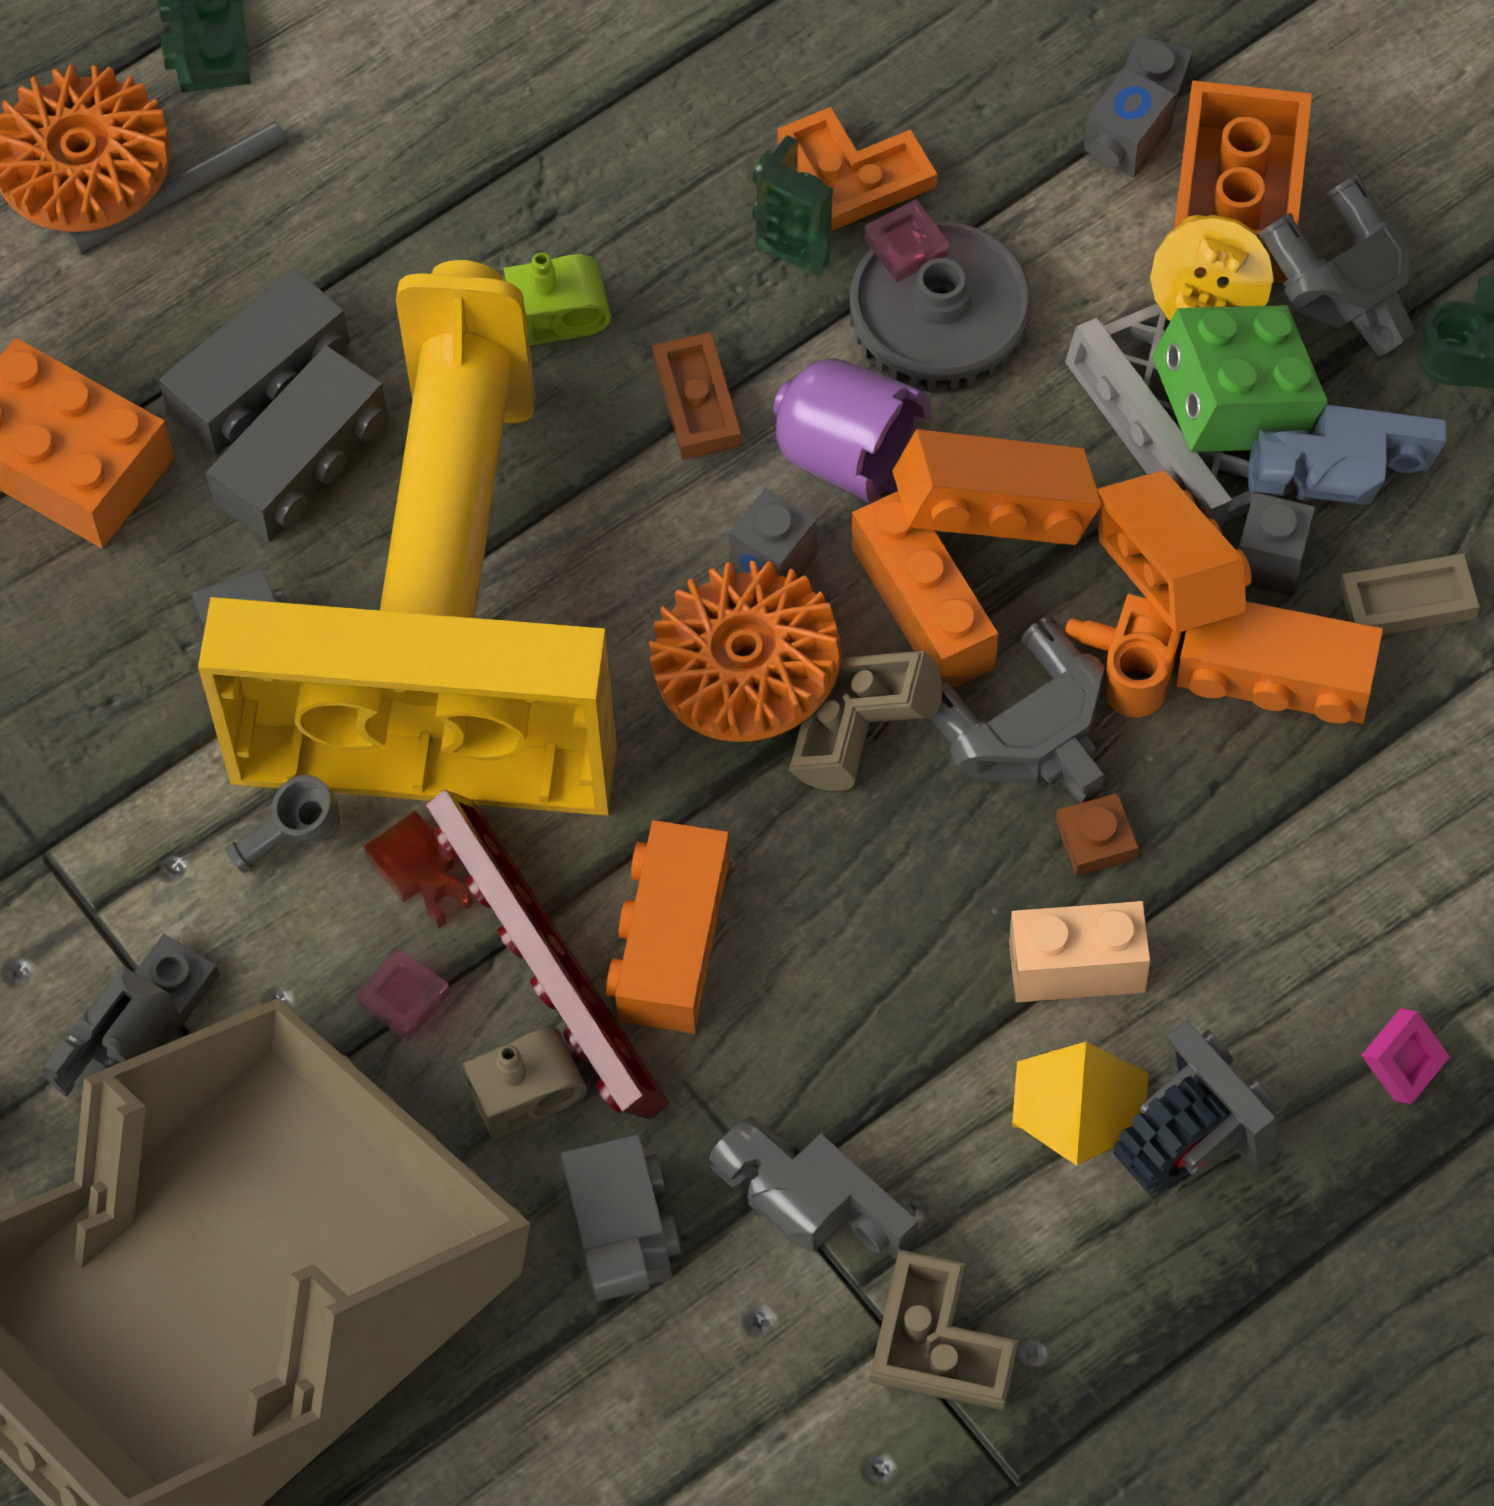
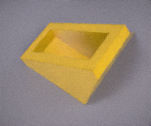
M1082 1042L1017 1061L1012 1127L1023 1129L1077 1166L1112 1150L1114 1144L1121 1140L1119 1136L1122 1131L1133 1125L1131 1120L1138 1113H1142L1139 1109L1147 1101L1149 1073L1088 1042Z

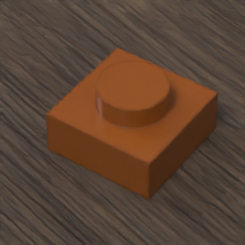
M1118 793L1056 810V824L1076 876L1137 859L1138 846Z

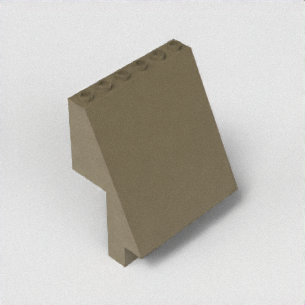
M279 998L87 1076L83 1081L74 1180L0 1212V1459L46 1506H261L522 1274L530 1222L522 1216L517 1208L509 1205L480 1179L472 1168L467 1167L442 1145L432 1132L423 1128L395 1103L388 1093L382 1091L357 1069L347 1056L342 1055L319 1035L308 1021L299 1017Z

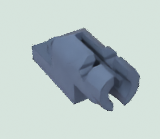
M1326 404L1309 435L1308 430L1277 432L1259 430V441L1253 442L1249 459L1248 487L1250 494L1258 493L1281 498L1285 485L1290 484L1297 493L1296 499L1302 501L1315 499L1354 505L1371 504L1385 481L1386 467L1401 473L1429 471L1446 443V420Z

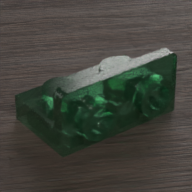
M158 0L161 22L171 23V34L161 35L165 70L176 69L181 92L251 84L243 0Z
M786 135L774 152L767 150L761 156L753 173L752 181L757 185V200L752 211V218L756 220V247L818 277L830 261L833 188L824 185L819 178L810 173L798 172V140Z

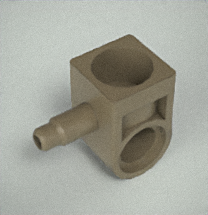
M555 1028L531 1032L509 1044L462 1063L467 1088L492 1141L572 1108L583 1099L588 1090L561 1032Z

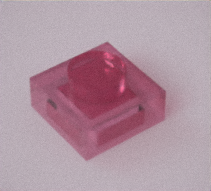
M917 199L865 225V241L896 283L915 274L927 261L948 256L949 242Z
M397 947L356 994L358 1006L404 1039L410 1041L448 997L450 991L446 981Z

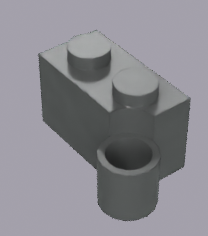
M639 1134L561 1152L566 1187L593 1297L596 1299V1302L650 1290L649 1285L672 1280L669 1257L680 1255L681 1249L673 1216H659L655 1195L666 1192L657 1154L644 1157Z

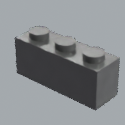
M295 267L292 268L159 378L167 412L216 455L230 442H235L325 345L342 355L346 345L350 343L344 310Z
M325 345L206 471L213 503L270 542L283 527L289 528L300 519L306 509L308 500L323 484L329 485L340 476L347 463V458L363 441L369 442L379 434L388 415L383 384Z

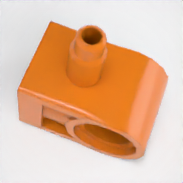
M1128 594L1117 627L1091 620L1081 621L1074 618L1068 620L1065 629V635L1068 638L1078 640L1083 645L1108 651L1104 694L1108 704L1116 712L1126 717L1141 718L1151 715L1161 708L1168 693L1186 630L1175 633L1147 598ZM1133 670L1142 671L1148 674L1150 678L1133 680L1127 677L1125 673Z

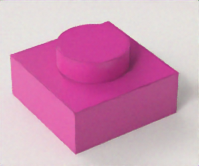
M1403 1008L1396 1012L1361 1055L1392 1099L1407 1104H1412L1450 1058L1418 1011Z

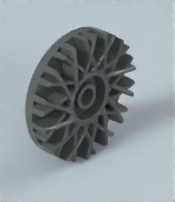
M944 221L924 222L904 227L876 243L862 258L854 273L850 288V325L855 328L856 344H862L864 358H867L871 353L876 357V368L879 372L889 369L890 378L893 380H897L899 372L910 376L911 387L916 389L924 379L927 390L931 393L935 391L936 381L950 380L951 390L956 391L959 389V382L961 380L971 389L975 386L977 374L986 371L991 379L995 376L996 368L1004 371L1008 366L1009 354L1012 351L1019 354L1021 342H1025L1027 338L1028 322H1030L1031 287L1025 269L1017 256L1003 242L976 227Z

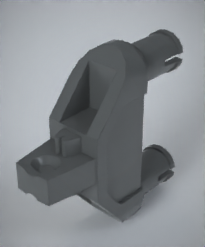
M1356 173L1325 193L1355 238L1350 242L1353 246L1328 262L1325 257L1319 260L1295 223L1292 213L1280 218L1257 235L1263 240L1287 278V281L1283 283L1286 288L1283 291L1299 313L1336 328H1340L1351 321L1380 357L1416 334L1397 294L1398 290L1408 285L1411 243L1398 220L1394 221L1392 216L1387 219L1384 217L1362 182V177L1359 173Z
M1051 616L1040 619V624L1045 629L1041 631L1038 625L1034 623L1022 636L1021 644L1033 654L1053 678L1051 681L990 721H980L956 692L952 683L946 682L942 684L943 696L939 709L929 719L951 744L950 754L952 762L967 776L985 781L1038 784L1044 779L1050 784L1058 779L1079 803H1083L1100 793L1103 789L1101 784L1104 781V774L1091 758L1096 753V748L1090 738L1099 706L1106 667L1096 656L1087 653L1082 654L1059 628L1056 620Z

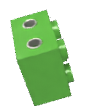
M1287 305L1178 308L1152 354L1190 452L1251 450L1253 442L1259 441V430L1275 432L1308 430L1309 433L1328 402Z

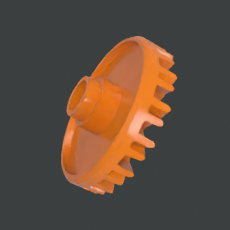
M69 65L65 77L58 69L52 70L53 83L40 87L37 77L33 76L30 80L32 90L24 86L18 88L19 102L15 106L5 99L2 103L4 113H0V192L6 202L22 217L37 225L67 232H82L105 228L127 219L143 208L157 193L166 177L170 163L171 147L162 109H159L155 98L152 101L148 99L145 86L142 83L135 85L131 76L127 77L124 84L117 81L114 70L111 67H107L100 74L98 67L95 65L91 66L92 77H79L76 67Z
M750 561L751 572L736 573L733 563L727 562L723 576L715 568H711L709 570L710 582L697 588L694 578L688 579L687 584L690 593L680 589L676 590L674 595L677 605L672 611L662 606L660 609L662 621H655L654 623L656 642L649 641L652 655L650 663L660 695L668 709L677 719L702 735L723 741L749 742L784 733L805 721L823 704L838 677L842 654L841 640L830 604L826 603L821 591L817 595L812 591L809 579L806 576L797 578L796 572L792 569H789L787 577L779 576L774 564L770 561H767L761 570H759L757 562Z

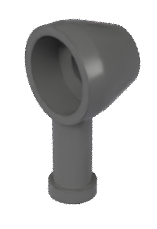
M311 775L293 777L286 781L276 792L271 807L272 818L238 843L232 842L225 847V850L234 865L242 873H246L252 868V864L289 837L299 841H325L331 838L340 826L341 819L337 799L328 785L319 778ZM322 811L319 818L310 825L312 817L317 812Z

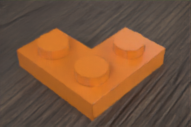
M831 107L777 129L778 144L829 232L937 188V173L911 129L859 151L855 149Z

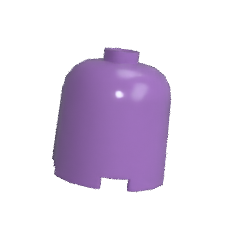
M836 358L812 362L795 376L793 381H786L779 389L773 407L774 413L777 415L776 439L783 456L801 470L869 504L879 500L880 494L883 491L890 494L898 491L892 470L918 428L919 417L928 420L931 417L930 400L924 392Z

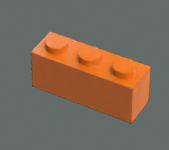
M916 429L892 470L900 500L903 502L909 528L1076 545L1102 505L1084 448Z
M1165 470L1097 489L1102 503L1097 511L1099 542L1175 633L1246 613L1245 587L1251 583V570L1245 554L1241 549H1234L1222 535L1217 522L1214 519H1208L1196 506L1191 493L1187 489L1182 490Z
M898 491L853 511V552L914 651H925L938 666L942 684L949 682L956 688L996 669L998 632L935 530L908 527L903 502L900 500Z
M1246 602V613L1186 630L1176 686L1190 689L1196 695L1205 698L1227 696L1252 701L1256 706L1265 710L1281 711L1287 708L1315 714L1321 720L1330 723L1341 724L1352 721L1363 724L1383 628Z
M652 820L648 842L636 843L631 867V880L639 881L635 901L624 900L619 923V938L627 939L623 960L612 958L606 986V996L616 1000L618 1022L695 1034L730 863L729 832Z

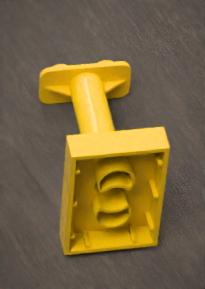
M468 260L443 262L434 267L431 274L418 273L404 276L399 280L397 288L396 306L412 405L380 610L210 597L198 669L231 785L279 789L286 781L293 777L311 775L319 778L328 785L333 793L431 801L446 789L475 801L477 805L609 816L617 741L605 628L475 618L503 423H520L529 420L534 413L536 395L525 303L521 290L514 284L504 281L503 277L496 270L482 263Z

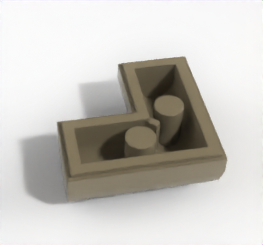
M925 651L841 658L839 674L830 694L823 704L801 723L789 771L805 784L817 789L845 791L852 788L855 783L870 722L930 718L938 711L943 689L941 675L934 660Z
M899 1250L871 1369L870 1382L1004 1411L1013 1376L1018 1340L952 1327L965 1271V1263Z

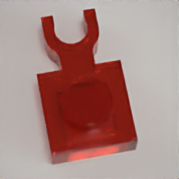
M416 810L363 846L366 858L403 903L418 892L424 897L426 912L438 928L446 924L444 912L436 905L441 898L445 896L455 897L465 910L473 905L471 893L458 879L444 875L455 867L454 857L444 849L436 838L435 833Z

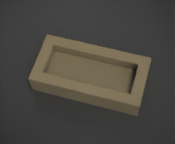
M1464 553L1344 573L1341 576L1340 590L1349 622L1383 628L1382 635L1475 620L1478 616L1480 607Z

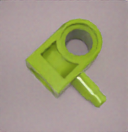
M542 252L533 256L532 263L503 268L505 281L518 287L524 296L530 346L588 337L600 332L610 323L611 313L602 272L595 258L588 255L575 254L551 259L547 253Z

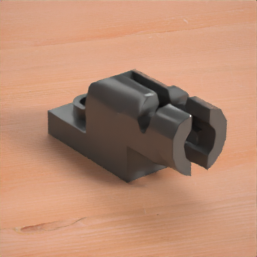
M163 934L135 972L125 966L120 968L95 1003L85 1011L73 1026L69 1039L67 1041L63 1040L42 1068L45 1078L66 1097L74 1087L82 1094L85 1077L170 1043L220 976L217 965Z
M749 1117L735 1125L711 1151L709 1160L713 1164L710 1168L734 1191L742 1190L745 1186L750 1185L748 1190L749 1206L753 1210L758 1211L781 1234L797 1246L811 1252L816 1251L850 1219L853 1221L851 1228L855 1235L864 1245L876 1253L884 1249L897 1260L899 1250L910 1252L917 1245L918 1221L822 1133L800 1152L796 1146L765 1128L754 1117Z

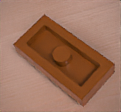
M707 332L652 345L654 364L682 460L742 446L741 431L712 333Z

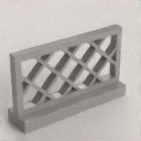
M1156 303L1104 326L1097 318L1076 326L1065 363L1146 474L1165 470L1182 490L1187 489L1191 493L1196 506L1208 519H1214L1219 525L1220 530L1224 522L1247 513L1253 494L1247 491L1230 498L1216 477L1218 470L1248 478L1249 461L1222 454L1223 451L1190 452L1171 403L1158 400L1149 389L1150 379L1162 382L1152 358V354L1165 332L1163 330L1165 321L1168 320L1159 305ZM1128 337L1152 344L1148 360L1123 354L1115 342ZM1290 484L1285 485L1282 497L1294 492Z

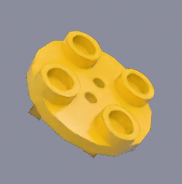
M1193 215L1184 219L1162 241L1155 252L1150 278L1154 299L1167 319L1171 321L1178 308L1265 306L1269 301L1274 273L1271 253L1255 231L1237 219L1217 215ZM1198 267H1203L1206 270V274L1199 276L1195 273V270ZM1224 276L1229 279V282L1226 285H1221L1218 279Z

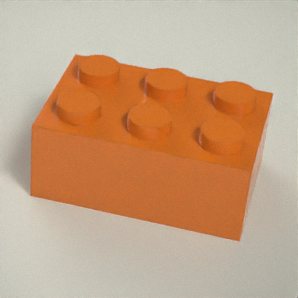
M1192 80L1174 229L1184 219L1193 215H1217L1237 219L1258 234L1280 218L1292 213L1293 219L1298 226L1312 93ZM1271 254L1274 273L1273 283L1283 284L1287 281V278ZM1198 267L1195 273L1205 275L1206 270L1203 267Z
M15 337L0 355V491L103 549L175 459L166 423L163 419Z

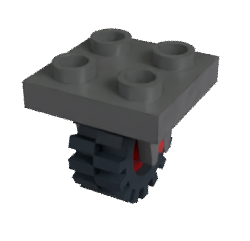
M1185 1020L1166 1036L1172 1079L1140 1107L1139 1110L1142 1113H1138L1131 1120L1133 1125L1122 1131L1119 1136L1121 1140L1117 1141L1113 1147L1115 1150L1113 1152L1114 1156L1149 1195L1154 1193L1158 1195L1163 1193L1167 1187L1169 1189L1175 1187L1183 1176L1186 1178L1190 1175L1196 1176L1233 1148L1242 1155L1257 1173L1278 1157L1276 1132L1279 1128L1276 1124V1118L1273 1116V1113L1278 1109L1270 1095L1254 1079L1249 1080L1245 1084L1228 1066L1233 1062L1230 1052L1214 1033L1207 1030L1201 1035L1188 1020Z

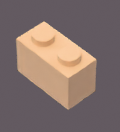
M1143 901L1012 911L1009 946L1015 1002L1146 993L1150 956Z

